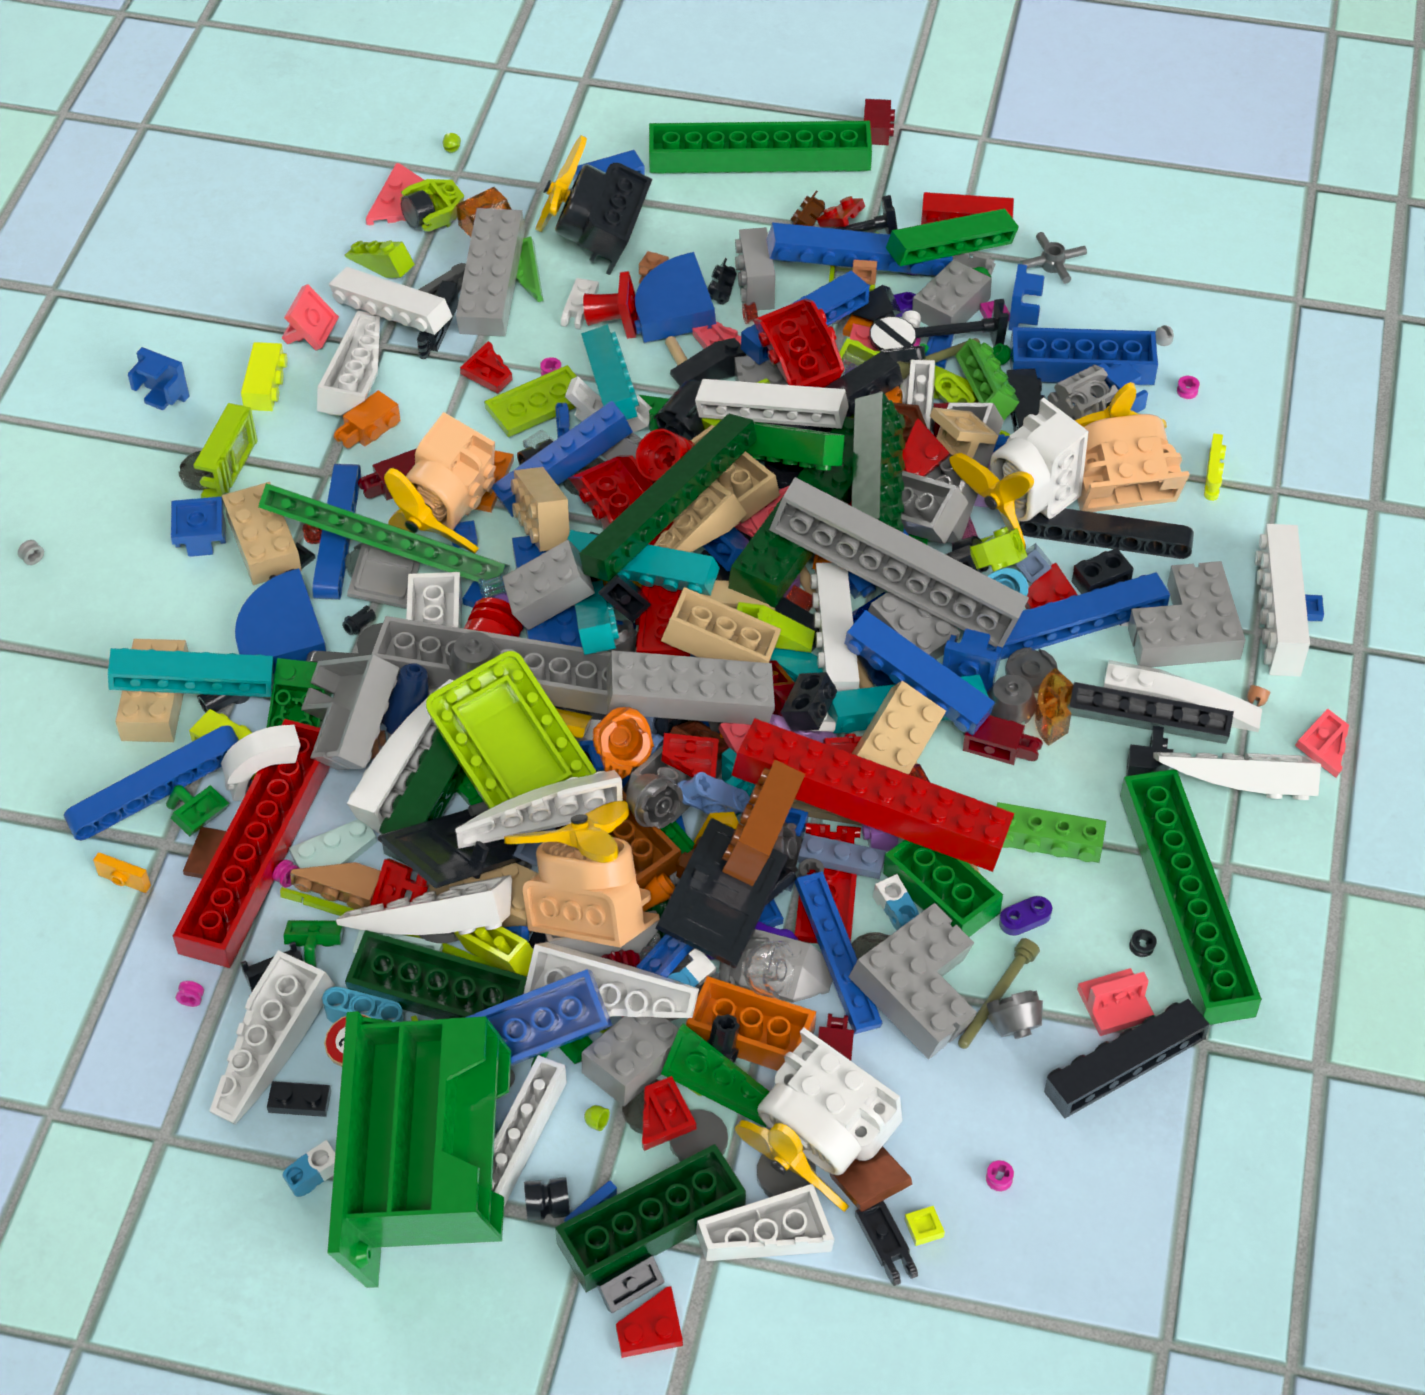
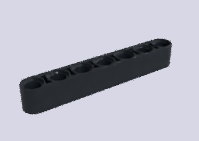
M1067 508L1051 519H1048L1039 512L1032 519L1020 521L1019 523L1022 534L1027 537L1108 549L1118 548L1121 551L1176 559L1188 558L1191 556L1194 531L1192 528L1172 523Z

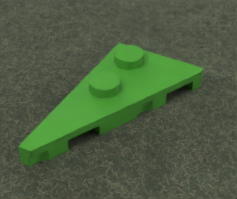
M530 236L523 238L516 281L537 302H541L544 300L534 241Z

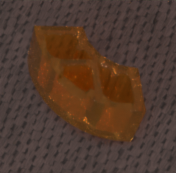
M1057 668L1050 671L1043 679L1039 688L1035 711L1037 730L1048 746L1068 734L1072 715L1067 706L1070 704L1073 683Z

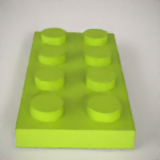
M566 365L484 401L485 409L504 433L511 437L556 417L555 405L557 403H567L568 411L576 408L565 395L571 379L577 376Z

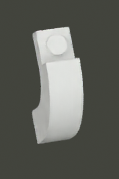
M578 376L571 379L565 397L577 408L575 416L579 420L584 421L603 407L601 397ZM638 394L636 396L640 406L635 407L638 417L627 420L633 432L647 427L650 421L649 410L651 407Z
M294 725L274 726L253 732L236 742L227 751L221 765L225 776L226 790H230L233 801L243 800L248 782L257 771L275 764L296 762L300 743Z

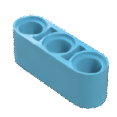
M336 986L327 989L322 997L326 1017L332 1023L346 1016L347 1012L359 1011V1013L368 1011L363 1014L375 1019L387 1020L395 1018L391 1021L404 1022L402 1007L399 1003L392 1000Z

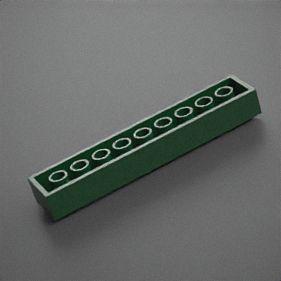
M845 416L842 428H833L830 432L844 435L842 466H831V470H818L814 464L813 468L804 467L797 478L849 505L852 500L854 419ZM781 500L732 564L728 586L729 589L766 603L773 608L776 607L814 554L769 530Z

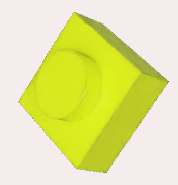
M934 1206L905 1214L904 1220L915 1246L944 1237L945 1231Z

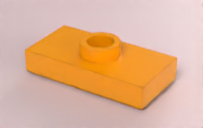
M97 853L93 859L98 875L111 880L118 886L125 885L147 893L151 887L146 869L103 853Z

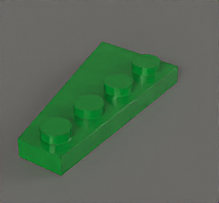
M683 1023L677 1032L661 1075L667 1078L672 1076L675 1082L766 1127L767 1125L758 1114V1106L770 1091Z

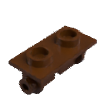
M817 190L811 198L808 195L800 205L802 211L797 209L790 219L793 225L813 226L817 220L816 218L825 210V202L815 198Z

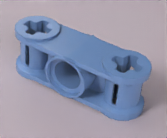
M704 772L695 774L693 779L689 781L683 780L677 783V786L681 788L683 793L682 803L697 808L706 814L719 812L743 813L750 800L749 795L743 789L727 784L723 780L711 777Z

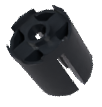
M693 379L680 385L654 416L653 420L656 418L659 426L658 429L671 431L690 441L705 430L701 420L702 417H699L695 402L701 381Z

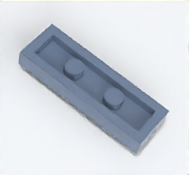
M805 834L798 862L801 863L805 859L814 858L821 861L824 868L880 879L886 851Z

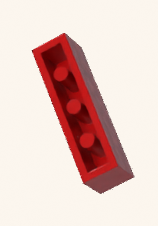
M924 192L921 225L1000 209H1006L1013 218L1014 198Z

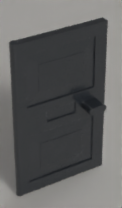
M468 809L378 836L379 842L435 889L470 877L479 879L483 873L523 861L513 856L517 844H505L504 839L487 843L476 841V844L473 846L458 849L455 829L478 816H471Z
M711 818L655 929L732 968H736L786 864L788 855L773 848L754 885L751 886L722 872L727 862L722 857L732 840L731 837L735 829Z

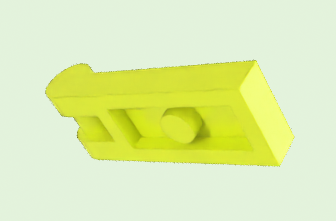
M1213 433L1204 490V497L1210 501H1214L1219 497V487L1222 484L1224 463H1221L1220 459L1224 460L1226 445H1222L1223 435Z

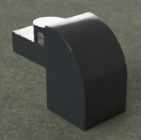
M1153 726L1149 746L1130 744L1126 776L1169 770L1170 766L1153 758V752H1173L1174 750L1167 749L1168 738H1163L1164 727Z

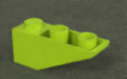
M357 241L351 245V249L345 254L346 258L385 278H401L415 265L403 241Z
M738 602V611L781 629L775 648L811 653L815 635L814 630L765 605Z

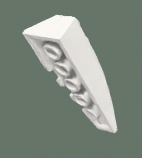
M362 311L356 312L318 385L317 411L341 416L365 401L378 375L380 316Z
M1113 660L1108 662L1104 682L1105 688L1234 711L1231 727L1259 732L1262 708L1215 688L1184 679L1161 669Z
M449 679L438 689L444 687L445 685L451 683L454 680ZM427 699L405 719L387 740L369 768L364 771L360 783L352 791L347 802L355 817L380 835L379 829L383 820L386 817L390 818L394 811L392 807L395 799L399 794H404L411 772L416 773L420 766L419 759L425 749L429 750L433 743L432 736L437 727L427 712Z
M1153 752L1154 759L1187 775L1237 790L1264 793L1267 798L1281 799L1283 794L1293 795V799L1309 800V796H1318L1321 763L1307 756L1245 753L1244 758V756L1234 755L1233 753H1222V758H1218V755L1210 753H1197L1196 757H1191L1189 753Z
M615 770L599 771L589 776L572 777L566 781L541 787L507 800L456 828L458 849L473 846L476 844V841L487 843L504 839V836L537 832L568 825L571 823L572 816L585 814L609 802L623 801L621 777Z
M511 875L460 884L450 887V890L442 892L438 896H436L435 891L426 892L422 896L414 898L413 902H409L408 897L397 899L388 903L387 908H384L381 903L345 912L336 919L337 925L399 935H429L457 931L459 935L474 932L478 927L484 926L485 930H492L501 927L502 922L510 916L512 878Z
M548 942L535 944L524 994L589 969L594 975L609 1017L693 1018L699 992L698 988L626 964Z
M279 950L277 951L247 1000L245 1006L247 1011L243 1022L239 1023L235 1046L229 1052L227 1058L229 1063L225 1075L221 1076L210 1108L212 1114L236 1124L271 1084L321 1010L324 992L335 986L325 971Z

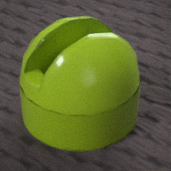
M455 133L445 134L443 138L444 149L450 153L456 152L460 147L461 138Z
M599 1105L591 1106L584 1114L585 1122L590 1128L602 1131L608 1123L610 1111Z

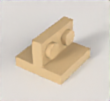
M934 407L931 411L930 417L941 426L936 438L952 455L962 453L973 459L979 443H996L999 435L972 412Z

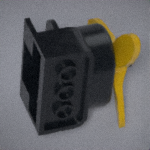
M580 135L561 168L556 181L551 182V180H548L543 193L548 194L549 197L541 212L535 230L542 232L551 217L556 216L562 202H564L565 205L556 224L555 232L576 242L577 245L592 251L589 258L590 261L594 262L597 255L610 260L606 274L610 275L629 242L653 179L620 163L610 164L606 172L585 164L582 166L571 190H569L568 188L575 175L587 141L586 137Z

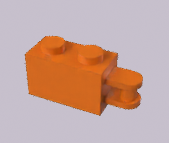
M376 391L365 399L364 402L343 415L344 425L335 431L334 439L338 442L342 441L343 446L346 448H351L358 442L363 446H367L401 421L398 404L381 391Z

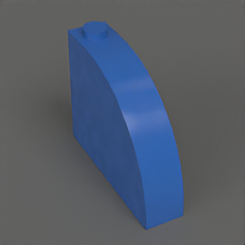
M694 252L682 254L661 263L651 270L638 286L635 296L637 320L634 321L636 333L641 334L644 343L693 332L692 328L708 326L707 329H710L712 325L716 324L715 308Z
M299 568L275 576L258 587L245 601L236 620L235 639L239 654L273 656V674H275L277 658L306 661L309 652L326 651L325 642Z

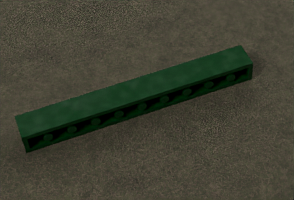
M730 413L727 414L579 553L584 574L608 582L618 574L757 441L754 421Z

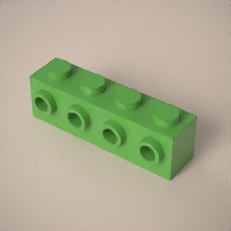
M969 338L955 357L979 403H994L1001 417L1005 420L1019 403L1015 395L1016 391L1009 384L1007 374L1002 371L1000 361L995 358L993 348L987 343L983 342L980 344Z
M997 802V807L1014 813L1003 848L1022 849L1031 853H1045L1056 857L1079 859L1084 862H1100L1106 828L1105 820Z

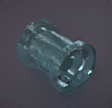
M504 572L499 573V576L494 578L478 579L483 598L503 593L507 595L502 578L505 576Z

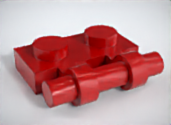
M390 858L384 859L370 906L382 903L384 908H387L388 903L404 898L406 890L412 891L409 902H413L414 898L426 893L429 886L427 881L419 874L416 881L410 879L413 870L411 867Z

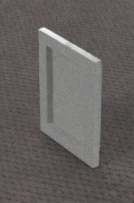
M362 543L347 596L407 609L408 574H417L420 562Z

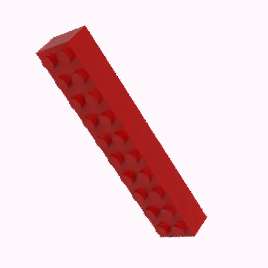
M754 718L737 752L731 775L756 784L764 768L770 769L774 760H777L805 774L796 794V800L991 872L994 871L1014 816L1013 812Z
M284 719L282 725H294L299 739L300 748L296 762L275 764L257 771L172 935L179 955L227 968L231 967L274 881L272 877L277 865L284 861L330 766L311 758L321 728Z

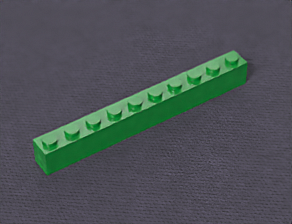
M267 483L258 508L447 572H460L462 577L494 588L503 587L502 577L508 573L510 565Z

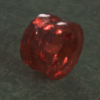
M751 302L750 305L742 304L745 324H749L750 321L758 318L755 302Z
M305 523L302 528L305 541L310 544H319L322 529Z

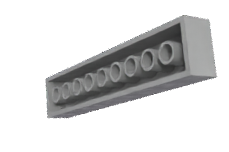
M796 477L784 494L769 529L964 631L965 629H971L990 634L989 644L995 647L1003 648L1029 597L1003 585Z
M385 616L372 655L399 667L398 674L406 664L416 663L421 665L427 671L429 685L441 687L449 679H458L451 672L448 665L449 655L456 640L468 632H481L491 638L501 654L507 651H514L522 656L554 706L608 714L606 670L611 652L601 651L584 655L582 647Z

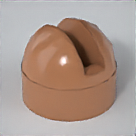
M1250 685L1247 698L1251 704H1253L1254 700H1257V707L1266 704L1271 692L1262 687Z

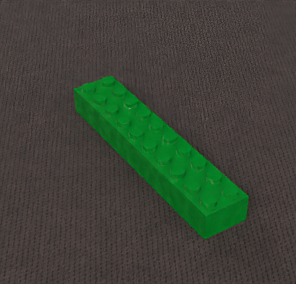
M870 121L649 123L650 173L871 171L872 140Z
M1171 769L1124 777L1120 797L1192 1003L1210 1025L1256 1017L1262 998L1178 771Z

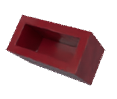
M865 99L864 121H870L872 145L889 146V137H894V123L890 122L895 121V109H891V100Z

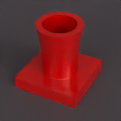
M629 271L620 272L618 293L584 294L583 308L588 326L621 319L627 339L636 338L637 333L634 321L637 320L636 294Z

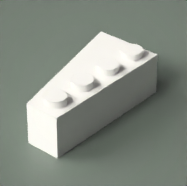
M813 1184L698 1220L696 1235L706 1261L831 1252L835 1240Z

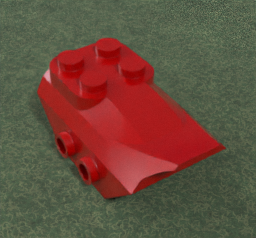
M805 298L753 319L759 331L758 337L762 346H767L769 349V359L773 365L777 364L787 385L824 388L841 377L845 368L835 342L837 339L832 326H827V319L823 309H818L813 300Z
M619 455L569 477V480L578 490L584 504L587 503L591 508L594 518L597 521H601L603 530L655 483L641 475L633 455Z

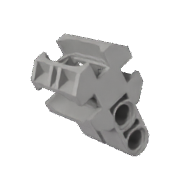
M1093 365L1057 383L1054 387L1056 392H1051L1048 395V401L1075 421L1086 415L1104 411L1106 404L1112 401L1118 389L1115 385L1109 389L1104 381L1108 374L1104 368Z

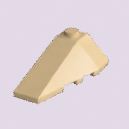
M713 482L673 520L674 523L671 528L661 534L654 546L692 552L729 532L739 524L740 520L747 513L732 492Z

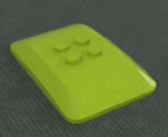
M507 651L433 692L426 700L428 714L489 809L529 791L566 781L572 777L580 778L596 773L592 763L522 656L517 652Z

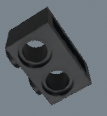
M1115 548L1110 551H1104L1088 560H1082L1074 565L1071 582L1081 594L1097 588L1101 589L1118 582L1131 580L1134 568L1120 550Z
M827 672L799 674L781 710V714L791 731L820 729L837 693L836 686Z

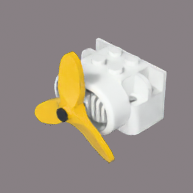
M1042 398L1040 400L1039 414L1036 416L1033 414L1026 416L1023 426L1011 434L1006 444L992 454L990 470L962 453H955L949 458V461L958 476L976 493L984 497L985 504L991 510H999L1004 525L1008 527V530L1018 529L1026 549L1025 540L1018 521H1028L1039 512L1048 519H1051L1081 496L1089 431L1047 399Z
M803 1027L800 1031L802 1042L793 1053L788 1052L785 1055V1063L775 1075V1086L758 1106V1114L770 1130L745 1120L739 1121L734 1129L743 1141L772 1160L770 1164L776 1171L783 1175L788 1169L796 1173L810 1184H813L838 1208L845 1212L849 1205L816 1174L808 1164L807 1159L828 1173L841 1175L854 1159L866 1161L873 1158L903 1121L900 1096Z

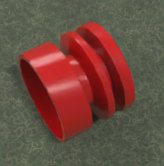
M665 429L653 430L646 434L638 445L635 458L637 469L644 478L656 482L695 443Z
M489 597L476 601L464 629L519 637L524 625L512 614L510 603L502 599Z

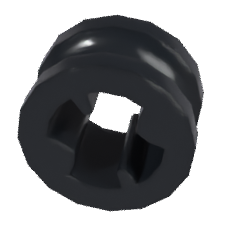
M1145 929L1137 930L1132 935L1129 949L1135 956H1150L1155 949L1157 939L1151 931ZM1145 940L1146 947L1140 946L1141 942L1139 941Z

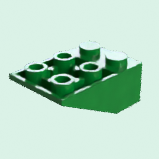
M277 658L266 728L281 726L284 719L321 728L323 720L301 710L309 688H313L330 697L332 696V693L311 684L317 666L316 662Z

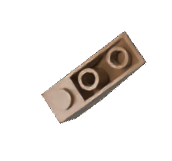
M353 862L292 869L290 875L291 884L300 891H312L320 894L326 900H339L347 903L353 909H360L370 906L380 870Z

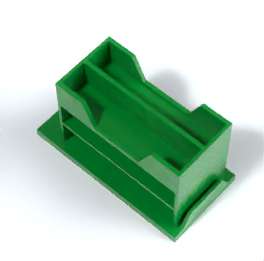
M359 1011L346 1013L327 1253L366 1288H376L379 1286L381 1247L502 1241L504 1197L492 1191L496 1099L509 1093L511 1050L486 1016L392 1022L363 1017Z

